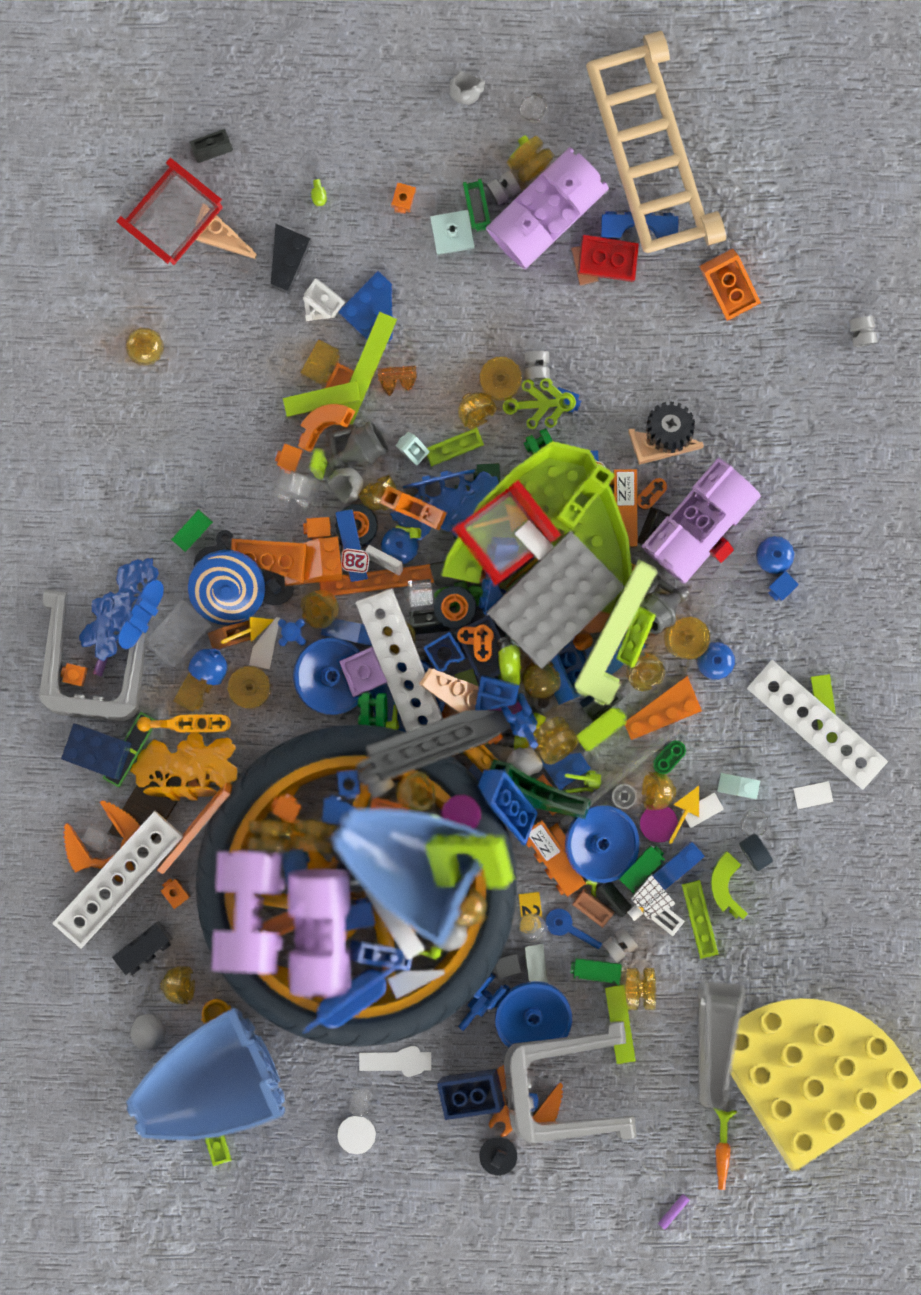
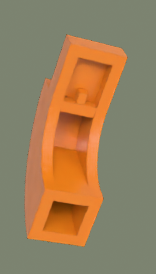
M328 404L313 410L300 425L306 431L300 436L298 447L311 453L320 434L327 427L341 425L347 428L356 411L340 404Z
M387 486L380 501L381 504L437 530H440L447 515V512L391 486Z

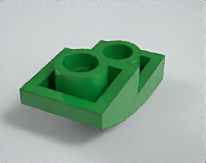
M198 509L171 540L186 552L213 521Z

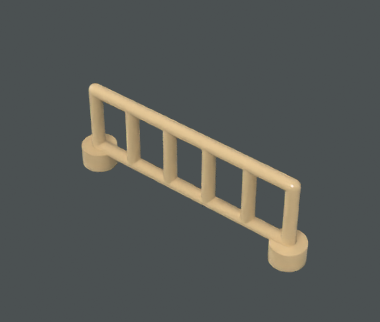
M662 30L643 35V46L589 61L586 65L587 72L643 251L651 253L704 237L707 246L726 241L725 228L719 212L704 213L658 63L670 60L668 45ZM644 58L651 83L610 95L606 94L599 70ZM651 94L656 95L663 119L618 131L610 106ZM667 130L674 155L629 168L622 142ZM678 166L685 191L640 204L633 179ZM689 202L696 227L652 240L644 215Z

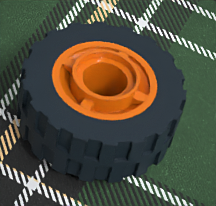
M351 504L344 507L342 511L352 509L355 521H361L362 527L357 530L361 546L367 545L377 535L378 520L375 513L361 504ZM336 518V523H335L336 532H337L339 538L341 539V535H340V531H339V526H338V522H337V518Z
M459 586L443 589L434 601V613L437 620L449 628L457 629L468 625L474 619L477 611L474 596L470 591ZM453 602L460 604L461 608L457 613H453L450 610V605Z

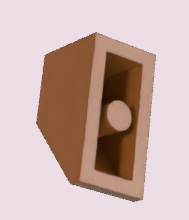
M250 620L207 633L212 649L220 650L250 641L249 632L226 643H221V640L249 629Z

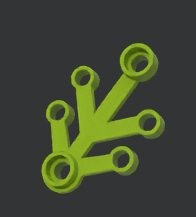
M544 378L540 382L541 389L547 390L556 398L549 399L534 386V382L531 379H527L522 383V389L529 392L537 400L517 401L514 398H509L503 403V410L506 414L512 415L518 409L539 408L533 417H530L526 422L529 429H535L550 407H557L553 414L545 419V425L548 428H553L557 424V419L564 411L569 412L574 409L576 399L571 393H561L553 386L550 378ZM544 381L549 383V387L544 386ZM526 382H528L531 385L530 388H527L525 386ZM564 399H568L570 404H565ZM510 402L514 403L515 408L510 407ZM548 419H552L554 424H549ZM530 420L535 421V426L530 424Z

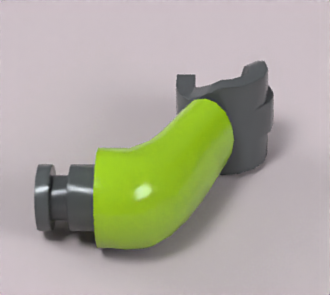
M509 636L502 637L497 641L498 646H500L498 655L502 680L519 685L518 694L523 693L526 697L525 687L521 682L519 648L517 645H513Z
M534 696V707L537 710L534 713L537 720L536 730L533 732L535 739H537L546 721L545 716L554 714L557 709L558 703L555 696L549 698L550 703L546 708H541L540 697ZM507 733L503 734V747L509 745V748L516 750L519 747L526 749L530 746L526 737L514 734L508 736Z

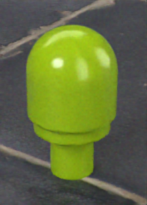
M320 179L313 180L314 188L311 189L312 202L316 206H323L327 202L326 190L324 187H321Z

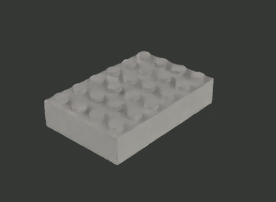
M570 531L486 613L542 669L625 587Z

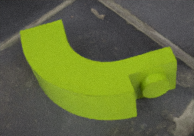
M599 463L572 494L556 519L572 530L592 502L606 489L615 475Z
M726 851L713 867L710 878L711 893L714 901L723 912L730 907L729 912L736 919L738 917L744 919L748 913L732 899L728 889L731 876L741 864Z

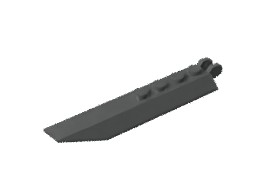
M466 710L367 746L368 759L361 761L356 767L358 770H362L372 765L373 769L362 775L364 781L372 779L376 775L383 780H387L482 745L511 728L502 711Z

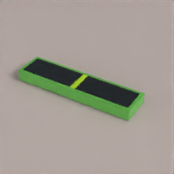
M141 711L124 739L132 743L120 779L103 776V779L119 788L153 728H150V730L142 732L137 728V721L141 717L155 720Z

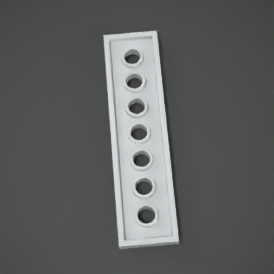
M393 589L358 600L356 602L357 608L406 732L425 726L419 723V716H425L428 719V724L443 719L435 696L419 685L426 673ZM378 608L385 611V618L377 616L376 610ZM385 626H389L393 630L392 636L384 634L383 628ZM392 644L399 646L400 652L398 654L391 652L390 646ZM399 662L406 664L407 670L405 672L398 670L397 664ZM411 680L414 688L411 690L407 689L404 682ZM412 698H418L421 706L414 707L411 703Z
M773 660L747 687L752 694L862 790L887 764V759ZM771 681L779 683L780 688L777 692L769 690L768 684ZM785 694L793 695L794 702L792 704L786 705L783 702ZM802 706L806 707L809 711L808 715L804 718L799 717L797 714L798 708ZM815 719L821 720L823 722L822 729L814 730L812 722ZM829 732H835L838 736L837 741L834 743L828 742L826 735ZM843 745L851 746L852 753L845 756L841 753ZM862 757L866 759L867 764L864 768H858L855 765L857 758Z
M154 811L52 924L82 949L183 838V835L158 812ZM153 833L161 835L162 839L159 843L151 840ZM140 847L147 848L149 851L148 856H140L138 849ZM133 861L136 864V869L133 871L128 870L125 866L126 862ZM120 875L123 878V883L120 885L115 884L113 876ZM102 889L109 890L110 897L107 899L102 898L100 891ZM95 903L98 910L94 913L90 912L87 905ZM82 917L85 920V925L77 926L75 918Z

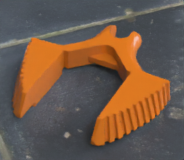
M102 800L100 804L121 837H123L122 847L138 830L140 825H138L135 818L133 819L130 814L119 809L118 806L115 807L114 804L111 805L110 802L106 803V801ZM69 823L64 825L65 831H63V834L65 835L63 837L66 844V855L75 873L90 867L102 869L114 856L112 855L107 859L93 858ZM131 861L126 862L125 866L128 870H135ZM120 875L113 876L117 882H123Z
M504 1065L497 1069L502 1093L506 1089ZM561 1082L554 1087L536 1112L531 1115L535 1122L556 1121L555 1119H557L563 1097L561 1095L563 1093L561 1090L563 1084ZM506 1105L501 1112L493 1114L488 1124L491 1129L495 1123L499 1121L504 1122L505 1129L500 1134L501 1137H506L512 1131L509 1107Z

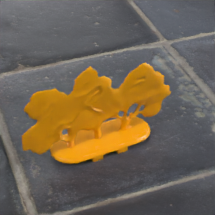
M191 732L187 736V740H182L177 745V751L171 753L164 743L154 739L147 745L146 749L138 754L137 762L132 765L130 772L136 776V784L139 787H145L152 781L160 786L146 788L143 792L147 795L168 797L172 801H180V797H187L191 801H198V797H211L217 793L216 790L206 787L209 782H215L221 788L226 781L231 783L237 780V767L227 761L236 750V747L228 737L215 739L213 743L206 747L203 736L198 732ZM155 771L161 772L163 776L162 781L161 778L157 779ZM206 774H209V779L205 780ZM171 777H180L182 780L181 787H166V782ZM194 779H198L201 785L186 787V783Z

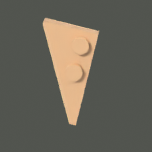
M204 203L202 204L195 227L210 210ZM217 215L196 239V241L256 259L257 256L252 248L240 239Z
M629 429L628 431L639 465L699 450L704 446L703 442L692 439L687 447L683 446V450L678 451L677 448L675 453H671V450L667 449V453H665L663 448L660 447L657 450L655 448L656 444H650V438L647 439L646 436L647 433L637 432L635 429Z

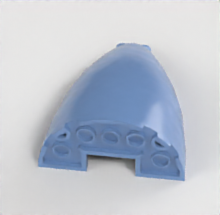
M368 809L351 810L349 814L345 812L340 820L342 826L339 831L336 830L331 841L334 842L335 848L350 870L387 910L414 930L437 944L444 946L460 913L458 907L474 875L479 874L482 866L472 855L462 852L457 853L462 878L454 887H436L425 845L437 834H442L443 836L455 834L460 836L473 834L477 836L487 835L432 815L410 811Z
M233 1008L180 1041L156 1063L140 1082L126 1103L129 1115L131 1117L134 1116L137 1121L134 1125L135 1130L142 1138L195 1140L219 1137L255 1127L284 1114L285 1108L282 1106V1103L285 1102L283 1090L278 1088L280 1078L275 1064L261 1036L255 1035L254 1025L248 1018L242 1017L243 1013L239 1009Z

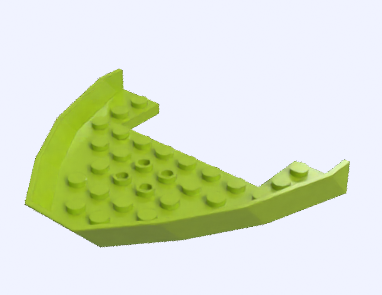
M553 441L514 468L478 504L473 514L515 481L519 480L561 534L551 543L553 546L571 531L624 587L632 573L629 537L609 484L592 502L572 530L556 519L572 494L598 465L588 449ZM508 497L474 524L507 517L505 504L518 506L511 497ZM528 519L513 532H511L509 520L478 528H473L474 524L467 528L485 554L487 546L491 544L492 537L514 538L519 545L518 553L520 554L528 549L515 535ZM458 537L446 557L441 576L479 584L482 567ZM622 591L601 611L611 613Z

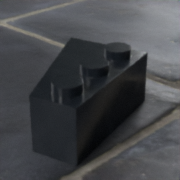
M276 223L271 286L290 294L312 241L311 238Z
M157 921L116 953L112 959L125 975L129 973L134 975L141 969L139 966L145 961L148 964L156 957L154 953L159 949L163 952L171 946L170 941L173 938L161 922Z

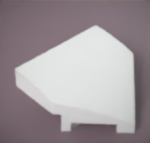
M316 278L303 297L306 321L334 318L346 301Z

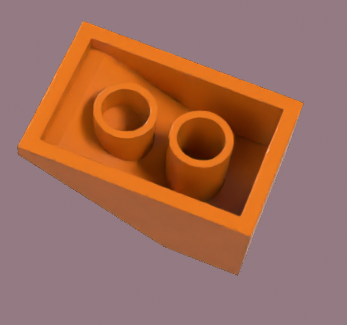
M733 248L699 266L727 321L761 303L739 255Z
M338 537L320 538L304 542L306 544L304 582L284 576L285 586L342 580Z

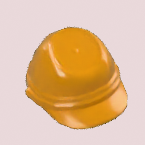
M221 999L208 1001L202 1008L201 1021L204 1024L231 1010V1005H228Z

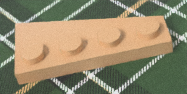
M431 668L427 670L419 683L420 686L457 713L475 710L479 686Z

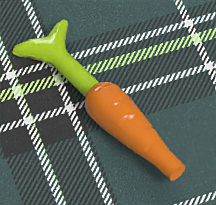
M720 1108L714 1109L720 1119V1142L716 1145L715 1154L718 1190H725L731 1153L730 1145L727 1143L728 1121L737 1111L731 1110L726 1112Z

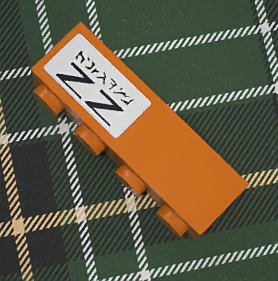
M637 469L613 470L615 476L610 481V486H613V495L629 537L630 547H637Z
M541 820L533 825L526 845L528 848L531 846L534 848L536 853L533 855L539 863L544 862L547 867L544 871L550 879L555 878L558 882L556 888L560 894L563 895L565 893L568 897L584 886L586 882L572 868L567 855L545 823Z

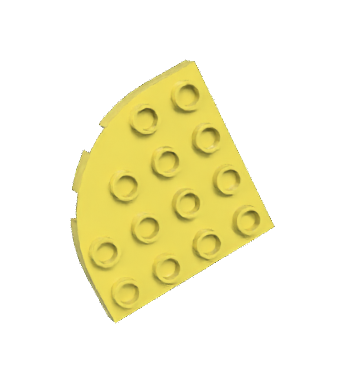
M791 999L760 1007L739 1019L730 1075L791 1171L798 1170L921 1089L919 1079L889 1036L871 1020L845 1006L818 999Z

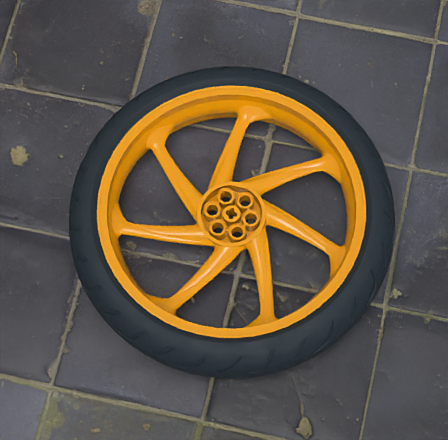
M343 725L314 730L287 740L269 750L246 768L237 780L232 783L230 795L213 814L207 825L199 851L196 870L198 916L205 942L212 958L214 931L235 932L237 893L216 891L218 852H248L259 826L269 812L273 811L271 805L275 797L285 796L286 793L294 797L301 786L313 780L338 774L337 772L358 770L356 765L368 759L367 746L405 732L371 725ZM452 756L397 775L391 779L402 781L414 787L433 801L441 811L444 804L456 795L472 797L481 809V819L473 830L485 835L503 836L513 880L505 888H488L483 868H481L479 874L474 875L470 883L466 915L464 917L458 916L467 930L465 943L458 949L449 950L442 961L432 970H443L445 974L397 998L388 979L396 976L395 969L384 977L386 980L384 994L353 1018L336 1028H328L320 1023L303 1033L311 1023L318 1019V1005L326 997H323V995L304 997L291 994L289 968L277 965L276 973L220 971L241 999L265 1019L297 1036L329 1045L346 1047L383 1045L413 1037L443 1022L465 1005L490 976L506 946L515 914L517 898L515 858L507 828L486 801L478 787L479 781ZM363 783L360 785V794H356L352 804L358 810H366L371 796L367 790L369 786ZM279 817L295 848H304V852L308 851L310 863H307L308 870L336 869L337 863L340 861L336 860L333 856L331 862H328L311 843L296 819L294 823H291ZM365 890L350 892V900L366 898ZM260 894V898H263V905L289 909V894ZM372 904L375 919L374 929L378 944L395 947L394 937ZM359 928L345 931V942ZM382 966V973L388 970L390 967Z

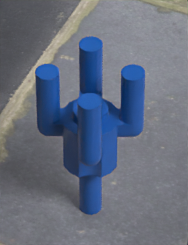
M300 618L295 623H287L283 619L278 621V625L282 628V637L278 641L280 646L285 647L288 641H296L301 646L306 645V640L301 636V628L306 625L304 619Z
M520 693L517 695V699L522 707L521 712L512 714L508 706L500 708L511 726L512 733L520 737H526L531 748H536L538 743L533 732L536 730L537 720L524 694Z
M493 973L490 974L468 1003L471 1010L458 1025L462 1031L467 1028L477 1014L483 1017L488 1009L491 1010L497 1007L503 995L511 989L506 984L501 985L494 995L486 990L496 977Z

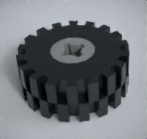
M670 401L669 405L663 402L661 407L657 405L654 411L651 410L647 419L646 436L647 439L650 438L651 445L656 444L655 448L657 450L661 447L665 453H667V449L671 450V453H675L677 448L678 451H681L683 446L687 447L689 441L691 442L695 429V419H693L692 412L688 414L689 409L686 406L684 409L681 408V403L675 406L672 401Z

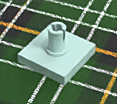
M468 210L430 216L437 255L475 248Z

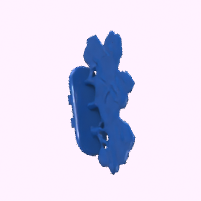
M475 469L456 473L444 471L440 472L441 476L436 478L430 475L424 476L422 481L402 486V488H418V492L414 497L421 499L420 496H422L423 501H425V497H428L430 501L425 502L447 512L441 528L447 532H453L454 527L469 518L478 504L499 483L496 476L492 477L485 471L479 473L474 481H467L464 476L475 473ZM455 478L460 479L457 489L445 486L444 481ZM439 482L441 487L440 495L431 497L425 493L426 485ZM466 485L470 486V491H467ZM393 510L390 513L392 519L398 521L399 526L420 528L421 538H416L418 541L429 534L432 528L398 511ZM453 532V535L458 538L457 534Z
M146 558L144 561L136 559L130 564L119 567L116 577L119 591L115 594L109 592L103 598L99 597L92 600V613L97 616V619L86 625L79 635V641H81L82 647H90L95 644L96 658L105 661L107 657L116 654L117 640L123 649L133 647L141 634L147 632L149 628L147 624L151 617H155L159 611L157 606L162 599L164 588L161 581L155 580L159 572L153 566V558ZM140 582L144 587L141 589L142 592L138 590V583ZM137 599V601H136V603L134 604L133 608H131L133 602Z
M395 964L383 973L376 970H366L351 980V988H348V993L323 999L317 1008L318 1019L311 1023L303 1033L320 1023L328 1028L339 1027L374 1003L386 990V980L384 977L397 969L399 964Z

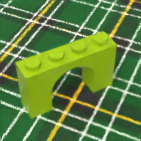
M610 708L574 737L586 752H590L626 723L624 720L626 716L620 708Z
M437 834L425 845L436 887H454L462 878L457 860V853L460 852L470 854L479 861L483 868L488 888H505L513 880L503 836H477L475 834L469 836H460L459 834L443 836L442 834Z

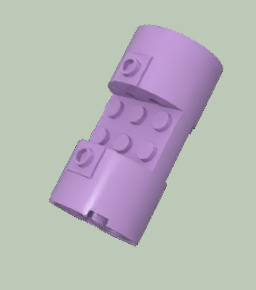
M571 147L561 154L486 227L487 232L499 248L525 270L609 190L605 182H600L601 175L581 154H573L574 150Z
M720 458L714 461L691 488L692 491L670 516L663 520L641 546L654 561H657L669 574L683 584L691 578L710 556V549L731 525L736 526L761 497L759 492L743 476Z
M218 852L216 891L237 893L235 932L214 931L212 971L277 972V953L279 949H282V938H279L278 933H259V929H262V917H259L260 909H263V898H260V894H281V890L285 889V878H282L281 874L282 854Z
M309 869L291 872L288 874L289 915L295 917V949L289 952L290 993L304 997H312V995L331 997L348 993V988H351L350 949L345 948L344 916L350 910V871L340 869Z

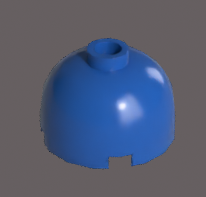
M394 527L388 530L381 541V551L401 561L402 565L411 562L419 549L418 540L410 538V532H406L401 528Z
M772 536L759 544L756 560L760 568L765 572L780 574L791 567L794 562L795 553L793 546L788 540L783 537Z
M711 642L703 646L699 651L697 666L705 677L711 680H720L732 672L735 666V656L726 644Z
M202 649L194 654L189 662L188 670L199 681L203 678L207 680L206 684L219 685L226 676L227 661L217 649Z

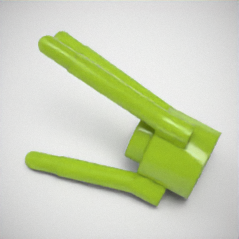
M590 770L585 776L564 775L566 778L583 780L584 786H587L566 789L564 792H593L594 789L600 788L601 774H595V771Z

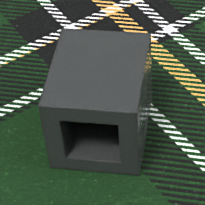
M516 953L500 957L493 969L494 975L498 974L499 978L521 973Z

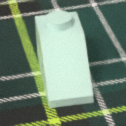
M410 432L402 436L395 445L416 466L430 452Z
M721 773L717 792L757 799L760 780Z

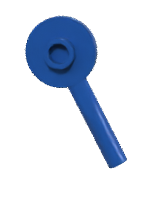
M554 909L548 913L545 923L550 933L561 936L569 932L599 950L602 943L572 926V917L566 910Z

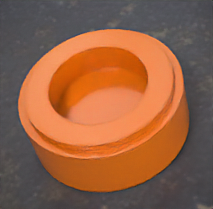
M586 631L578 633L573 639V644L578 650H585L593 643L592 636Z

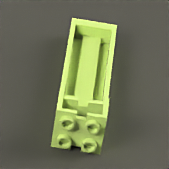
M638 560L575 681V688H577L579 694L586 697L589 694L595 698V702L601 705H605V703L610 705L620 686L618 683L620 679L605 671L657 573L655 567Z

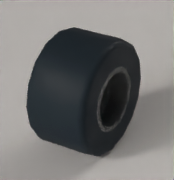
M755 833L739 843L744 855L756 871H760L773 862L769 851Z

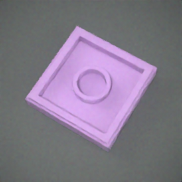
M373 647L339 661L353 697L387 683Z

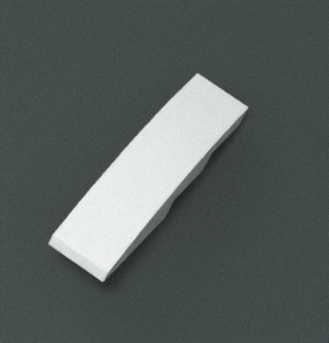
M366 889V895L407 959L409 960L423 951L425 948L413 929L387 910Z

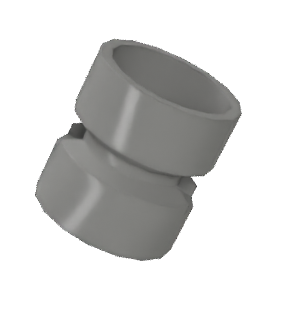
M510 171L502 174L500 180L494 179L486 184L498 206L508 201L509 196L513 198L522 192Z
M874 316L849 320L850 330L854 332L852 336L853 347H864L878 343L877 333L873 331V328H875Z
M548 351L525 352V364L528 365L525 369V380L539 381L544 378H550V368L547 367L549 363Z
M370 765L358 777L364 785L369 786L367 790L373 798H376L390 789L394 782L391 778L383 780L377 775L372 779L364 781L362 775L373 769L372 765Z
M619 784L613 788L611 800L617 807L628 809L636 802L637 793L631 785Z
M623 927L614 933V938L609 937L602 943L617 963L625 957L626 952L630 953L638 947Z

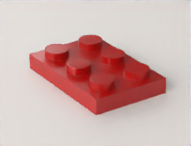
M583 235L578 274L634 282L639 243Z

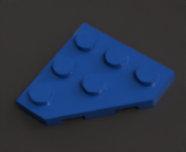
M377 271L338 311L366 340L369 338L379 311L392 316V284ZM393 331L388 343L393 339Z

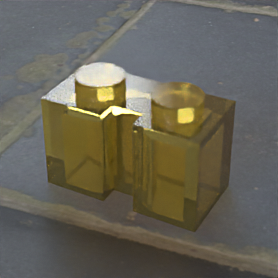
M318 339L300 372L301 375L319 385H322L323 382L327 383L331 376V372H329L331 366H336L341 357L338 355L339 350Z
M189 672L173 702L191 712L199 711L205 702L202 700L204 694H209L214 685L206 684L207 680L203 678L200 681L197 680Z

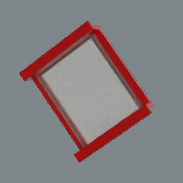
M170 157L166 161V165L169 167L129 216L126 219L120 216L116 222L165 263L168 264L170 262L174 266L221 211L223 206L220 204L222 199Z
M519 480L515 481L505 491L452 530L493 581L494 586L535 556L515 535L528 520L550 543L561 535Z

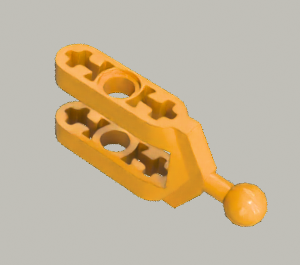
M221 714L178 715L167 720H150L148 717H141L137 721V728L142 732H146L150 728H168L177 732H225L231 727L230 718ZM183 718L185 722H192V726L185 725L182 727L179 726V722H182ZM201 718L206 720V726L203 729L198 726V721ZM221 718L226 723L222 725V729L220 725H212V721H220Z

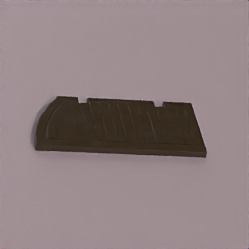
M155 771L157 779L161 778L162 781L163 776L161 772ZM171 777L166 782V787H180L182 780L180 777ZM154 781L145 787L136 785L122 808L133 819L135 818L140 826L154 811L167 820L178 802L172 801L168 797H155L145 794L143 791L146 788L160 787ZM112 824L108 833L123 838L114 824ZM153 833L151 839L155 840L158 833Z

